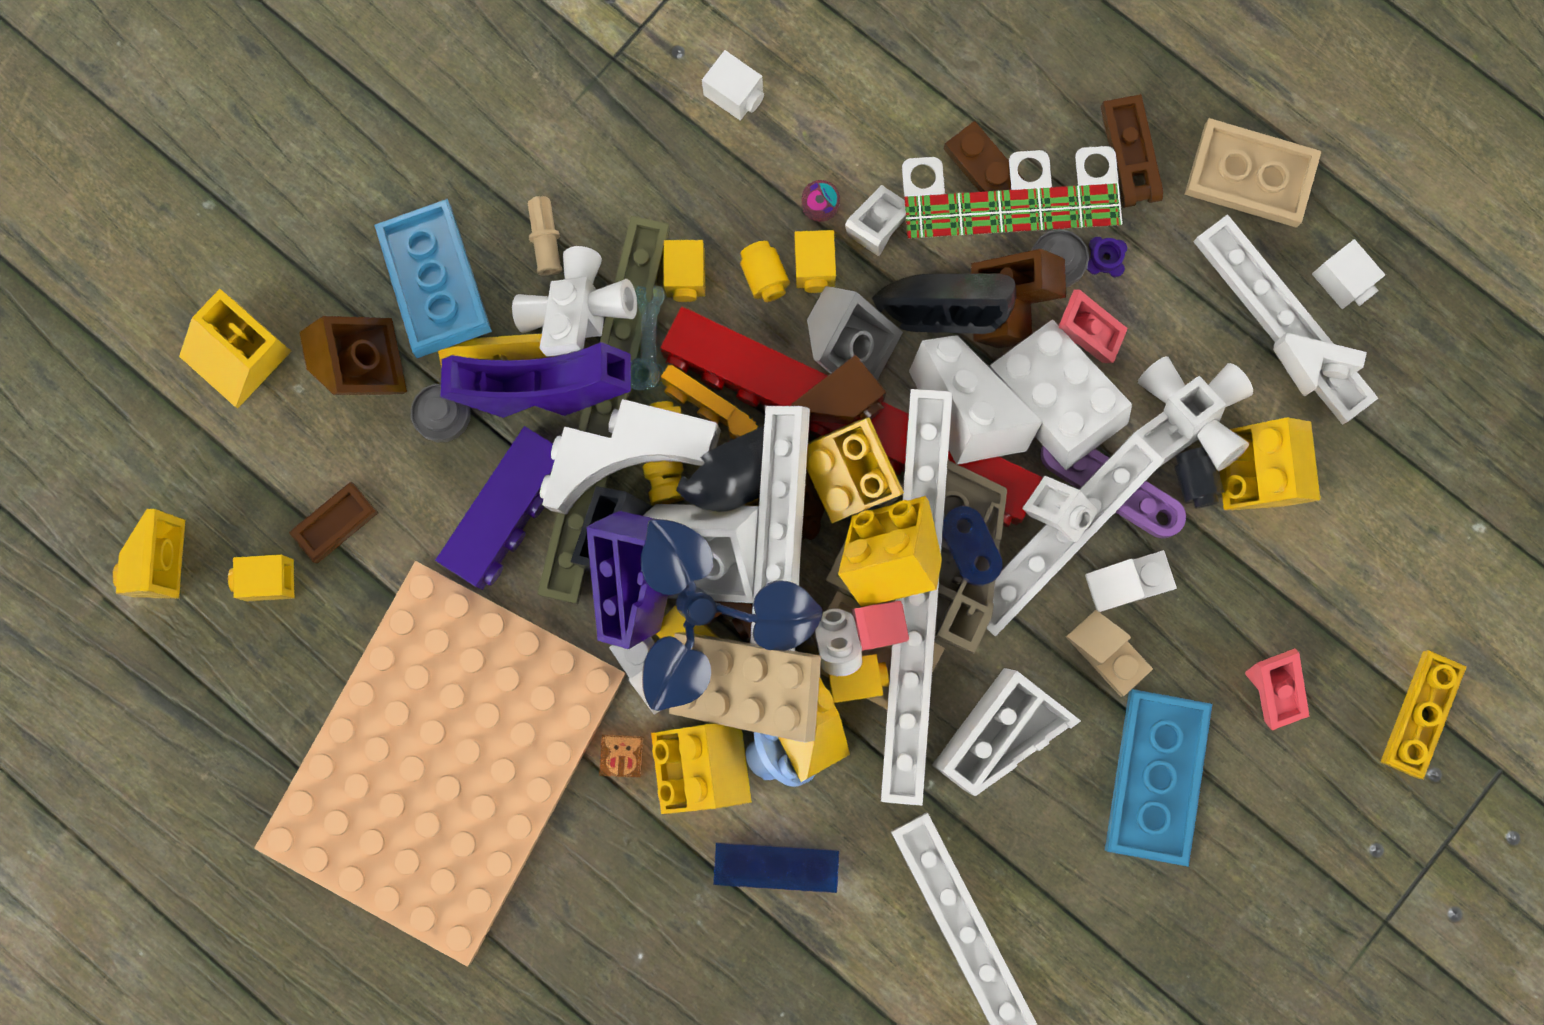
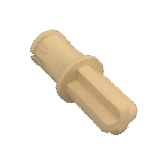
M536 196L528 201V209L532 229L529 240L534 243L537 274L542 276L555 275L562 271L557 245L560 233L555 230L550 199L546 196Z

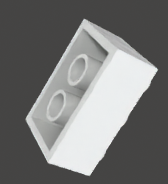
M1053 319L990 365V369L1043 421L1035 437L1065 470L1069 469L1129 422L1132 403L1072 339L1059 328Z

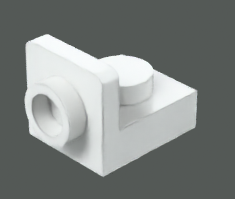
M1044 476L1022 508L1030 517L1059 529L1068 540L1075 543L1078 542L1085 530L1088 529L1097 514L1096 507L1080 490L1047 476Z

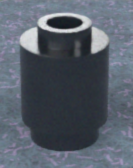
M1204 447L1176 455L1178 465L1174 468L1184 502L1186 504L1194 503L1195 509L1219 503L1217 496L1225 493L1219 471Z

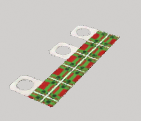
M1108 146L1079 149L1075 156L1078 186L1052 187L1050 160L1046 152L1041 150L1015 152L1009 158L1011 190L945 194L943 165L938 158L907 159L902 165L907 237L923 238L1122 225L1116 153ZM1101 154L1106 157L1109 162V170L1106 175L1094 178L1086 173L1084 162L1089 155ZM1025 158H1034L1042 165V175L1034 182L1024 181L1018 174V165ZM921 164L930 166L936 174L934 184L926 189L916 187L910 177L913 168Z

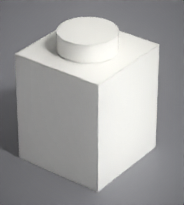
M724 50L702 79L704 96L740 121L747 111L754 112L764 97L762 75L726 50Z
M1355 239L1312 273L1341 309L1345 308L1352 301H1355L1358 306L1363 304L1379 291L1374 284L1385 276L1384 272Z

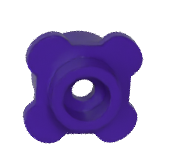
M1092 238L1088 244L1091 255L1087 271L1093 275L1102 272L1109 273L1114 278L1121 276L1125 271L1122 261L1127 251L1126 243L1120 239ZM1108 254L1110 256V259L1105 260L1103 258V255Z

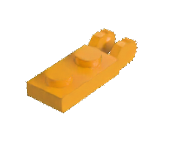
M668 365L661 375L662 383L666 386L664 392L680 404H684L688 400L700 408L697 414L704 420L716 422L717 424L721 422L726 425L730 438H738L758 428L753 418L749 419L747 414L673 365Z

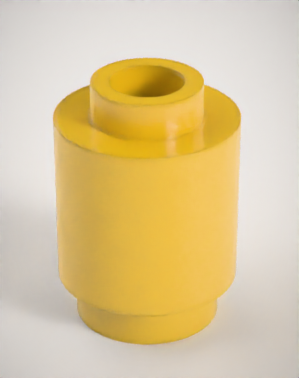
M765 240L745 247L740 252L742 258L740 265L754 298L763 299L764 302H772L786 294L785 289L790 285V281L776 248L771 247L769 242Z

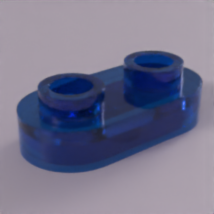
M959 506L952 509L943 520V537L962 577L972 585L986 586L996 580L1001 573L1002 558L981 514L977 510L968 506ZM967 520L971 524V531L969 533H961L957 529V521ZM977 557L986 558L989 562L988 570H978L974 564Z

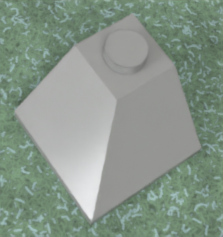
M825 286L807 319L814 361L829 373H832L854 355H857L876 380H878L903 333L857 292Z

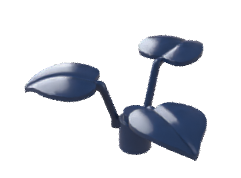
M664 519L649 520L641 554L643 577L647 584L657 592L666 595L680 593L677 597L676 606L678 612L686 619L683 627L686 629L685 645L675 637H663L650 648L646 655L642 670V687L649 707L652 710L660 711L685 705L698 699L705 692L711 679V665L703 652L692 649L694 645L693 628L695 625L701 626L709 623L714 618L715 613H722L747 622H755L753 638L759 646L770 651H786L802 644L814 633L823 615L822 607L814 601L805 589L793 582L784 580L770 582L758 591L753 602L755 614H748L723 606L720 603H715L714 599L705 591L696 587L694 582L708 576L713 568V554L708 542L699 533L684 524Z

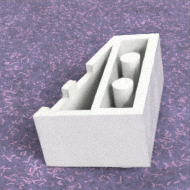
M958 335L923 340L909 373L919 390L953 392L948 449L956 464L1027 451L1043 421Z
M1004 668L932 766L960 788L977 796L1015 769L1019 762L1036 750L1040 751L1050 744V740L1067 728L1074 727L1081 720L1021 673Z

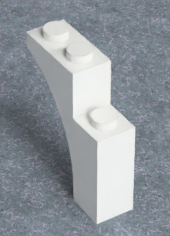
M622 399L619 410L614 409L610 417L609 432L612 433L611 438L564 426L562 436H557L552 446L551 458L555 461L551 475H546L541 485L540 497L544 499L542 505L551 511L567 514L578 498L596 482L620 469L636 464L673 461L702 466L705 462L700 457L717 447L721 429L716 422Z

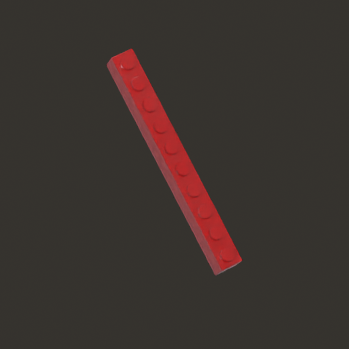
M681 306L660 347L663 357L667 359L665 362L667 365H673L685 374L689 369L702 375L700 380L714 389L722 390L723 386L737 392L736 398L753 407H757L759 403L765 406H791L793 402L828 376ZM882 402L881 405L884 409L871 419V422L895 474L901 475L902 471L905 472L909 414ZM809 420V433L818 438L846 426V424ZM948 449V460L956 464ZM1001 457L957 464L1007 488L1003 526L1009 527L1011 523L1017 526L1023 520L1026 512L1022 508L1043 478Z

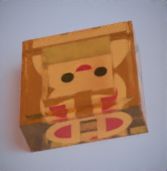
M602 735L599 776L640 778L643 737Z

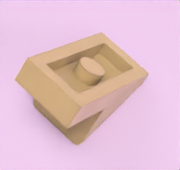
M1094 610L1066 636L1120 697L1125 696L1153 670L1128 642L1131 636L1097 610Z

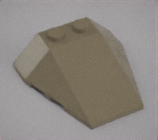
M948 460L935 640L974 654L993 614V597L998 571L997 563L1002 537L1007 488ZM903 494L886 501L880 508L902 501ZM844 543L826 582L856 600L838 574L845 547ZM891 600V601H887V602H882V603H878V604L894 602L895 600Z

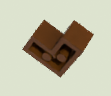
M1040 248L971 263V274H1004L1011 277L1016 286V301L1009 318L994 332L986 334L973 333V341L999 349L1016 346L1032 335L1031 304L1066 298L1065 258Z

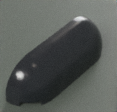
M919 274L890 283L879 290L872 297V300L880 313L885 309L889 315L902 323L899 328L906 331L986 334L994 332L1011 315L1016 301V286L1014 280L1004 274Z
M764 426L724 443L702 455L700 458L705 463L689 480L683 476L676 491L694 506L717 512L734 510L759 498ZM808 432V443H809V442L812 441V439H811V436H810V434H809V432Z

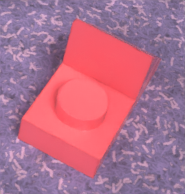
M1073 290L1059 324V328L1075 344L1080 345L1102 363H1114L1128 329L1081 290Z
M901 601L851 610L855 619L861 651L903 643L909 640Z
M1296 649L1260 661L1245 672L1249 680L1259 690L1264 722L1271 730L1309 717L1300 654Z

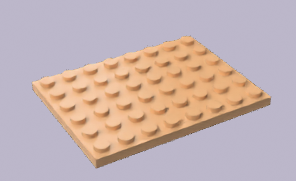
M415 561L254 849L468 967L475 958L627 674Z

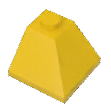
M146 509L121 549L118 563L114 566L112 577L116 587V594L129 597L179 599L185 532L184 519L157 509Z
M819 678L815 741L804 743L778 737L801 782L850 755L840 715L833 703L831 693L826 689L821 678Z

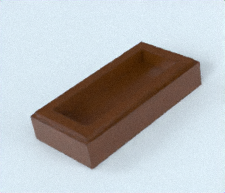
M349 482L289 533L312 562L318 564L375 517L378 511L353 482Z

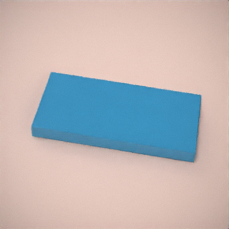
M448 199L374 225L410 346L416 358L492 332Z
M1134 689L1129 691L1105 851L1189 867L1212 704Z

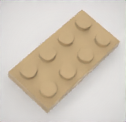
M686 632L675 633V638L684 645L686 643ZM694 633L692 649L703 652L709 659L711 665L710 683L698 699L685 705L669 708V714L804 743L815 741L821 656L791 650L770 651L757 644Z

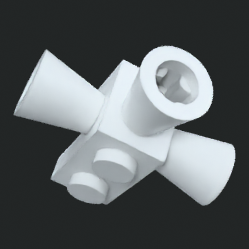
M574 246L564 251L565 279L551 281L549 296L517 294L514 297L512 314L516 327L521 333H527L543 327L540 349L546 357L564 355L584 349L585 338L602 336L604 317L633 319L636 315L637 297L630 280L624 279L600 289L594 287L593 282L601 265L602 258L598 252L591 248Z
M1166 356L1153 363L1139 378L1138 384L1166 403L1164 412L1134 432L1165 459L1159 467L1198 439L1218 471L1232 464L1248 448L1249 443L1220 423L1225 407L1248 398L1253 394L1250 380L1236 365L1228 363L1209 384L1198 376L1185 385L1171 360Z

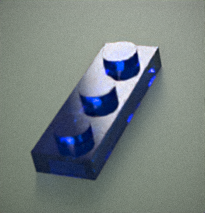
M716 842L713 885L837 893L839 850Z

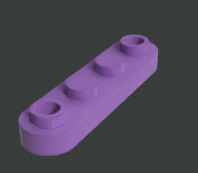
M1044 446L1041 449L1043 465L1050 472L1078 489L1109 459V457L1094 449L1069 469L1065 470ZM1147 481L1116 511L1120 516L1157 538H1169L1177 534L1184 527L1186 521V513L1181 503ZM1158 512H1163L1167 515V525H1160L1157 522L1156 515Z

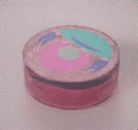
M816 180L809 183L802 193L801 205L803 212L814 221L822 222L833 218L840 206V194L836 186L825 180Z

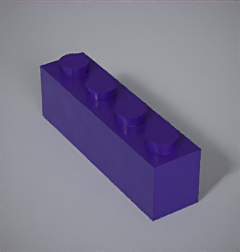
M525 426L522 428L435 559L436 562L481 590L484 589L486 584L491 586L496 582L504 568L500 563L509 550L514 552L523 541L526 534L523 528L531 517L537 518L544 509L542 505L544 499L540 497V490L544 477L551 475L555 460L551 458L553 443Z

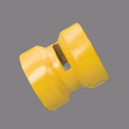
M657 461L648 462L643 465L645 478L651 484L649 498L652 506L655 504H672L685 500L676 491L684 470L682 462Z

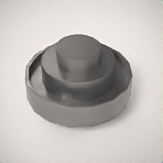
M1062 229L1048 231L1039 237L1032 250L1041 248L1065 258L1066 287H1070L1078 282L1087 269L1089 261L1087 246L1079 236L1071 231Z
M432 384L423 388L415 396L411 405V420L415 429L423 437L436 443L449 442L458 438L467 429L470 421L469 406L440 397L441 384Z

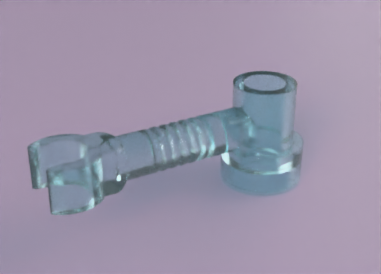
M637 286L635 292L639 312L641 313L642 347L641 358L631 360V388L634 390H650L662 384L661 375L665 371L660 364H657L656 348L657 314L660 312V305L663 303L665 295L662 287L654 286L653 299L648 302L646 300V288Z

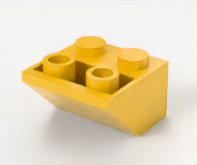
M219 289L192 317L179 357L232 405L239 408L292 351L240 304Z
M869 417L850 423L808 443L806 469L832 523L904 493Z
M1286 417L1230 429L1247 441L1249 446L1237 460L1219 471L1225 491L1222 494L1224 510L1283 507L1320 501L1311 421Z
M927 497L902 500L893 505L874 510H865L859 514L852 515L838 574L861 607L937 590L942 557Z
M713 723L651 733L661 814L716 809L752 802L742 729Z

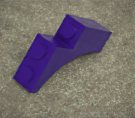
M603 342L576 352L541 359L485 360L455 355L442 359L440 397L502 418L533 406L566 416L631 391V354Z

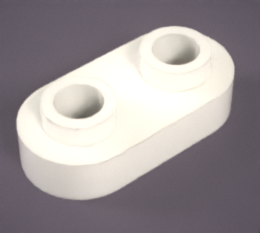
M829 609L823 612L821 621L815 630L819 656H821V667L830 675H850L856 672L862 665V652L855 619L851 613L841 609Z

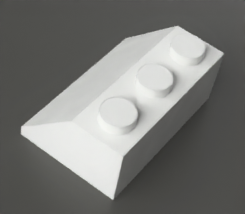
M655 504L643 515L684 524L699 533L708 542L713 554V568L708 576L694 581L696 587L705 591L714 601L753 603L759 516L758 506H741L734 510L717 512L705 510L694 505ZM680 593L675 595H668V598L677 599Z

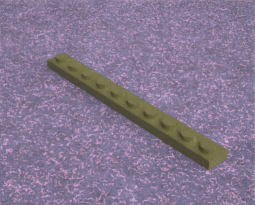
M631 216L615 283L624 279L630 280L636 292L637 312L633 319L606 317L600 342L631 354V387L664 256V240H668L670 225L668 223ZM630 392L583 409L578 430L611 438L612 433L609 432L611 414L614 409L619 410L622 399H629ZM610 474L586 490L573 504L567 514L557 512L537 595L579 604L587 570L570 561L596 486L607 488Z

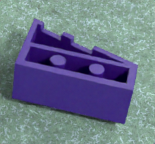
M617 511L586 526L598 641L630 649L661 630L668 595L652 589L645 581L641 570V554L646 539L647 524L649 520L655 518Z

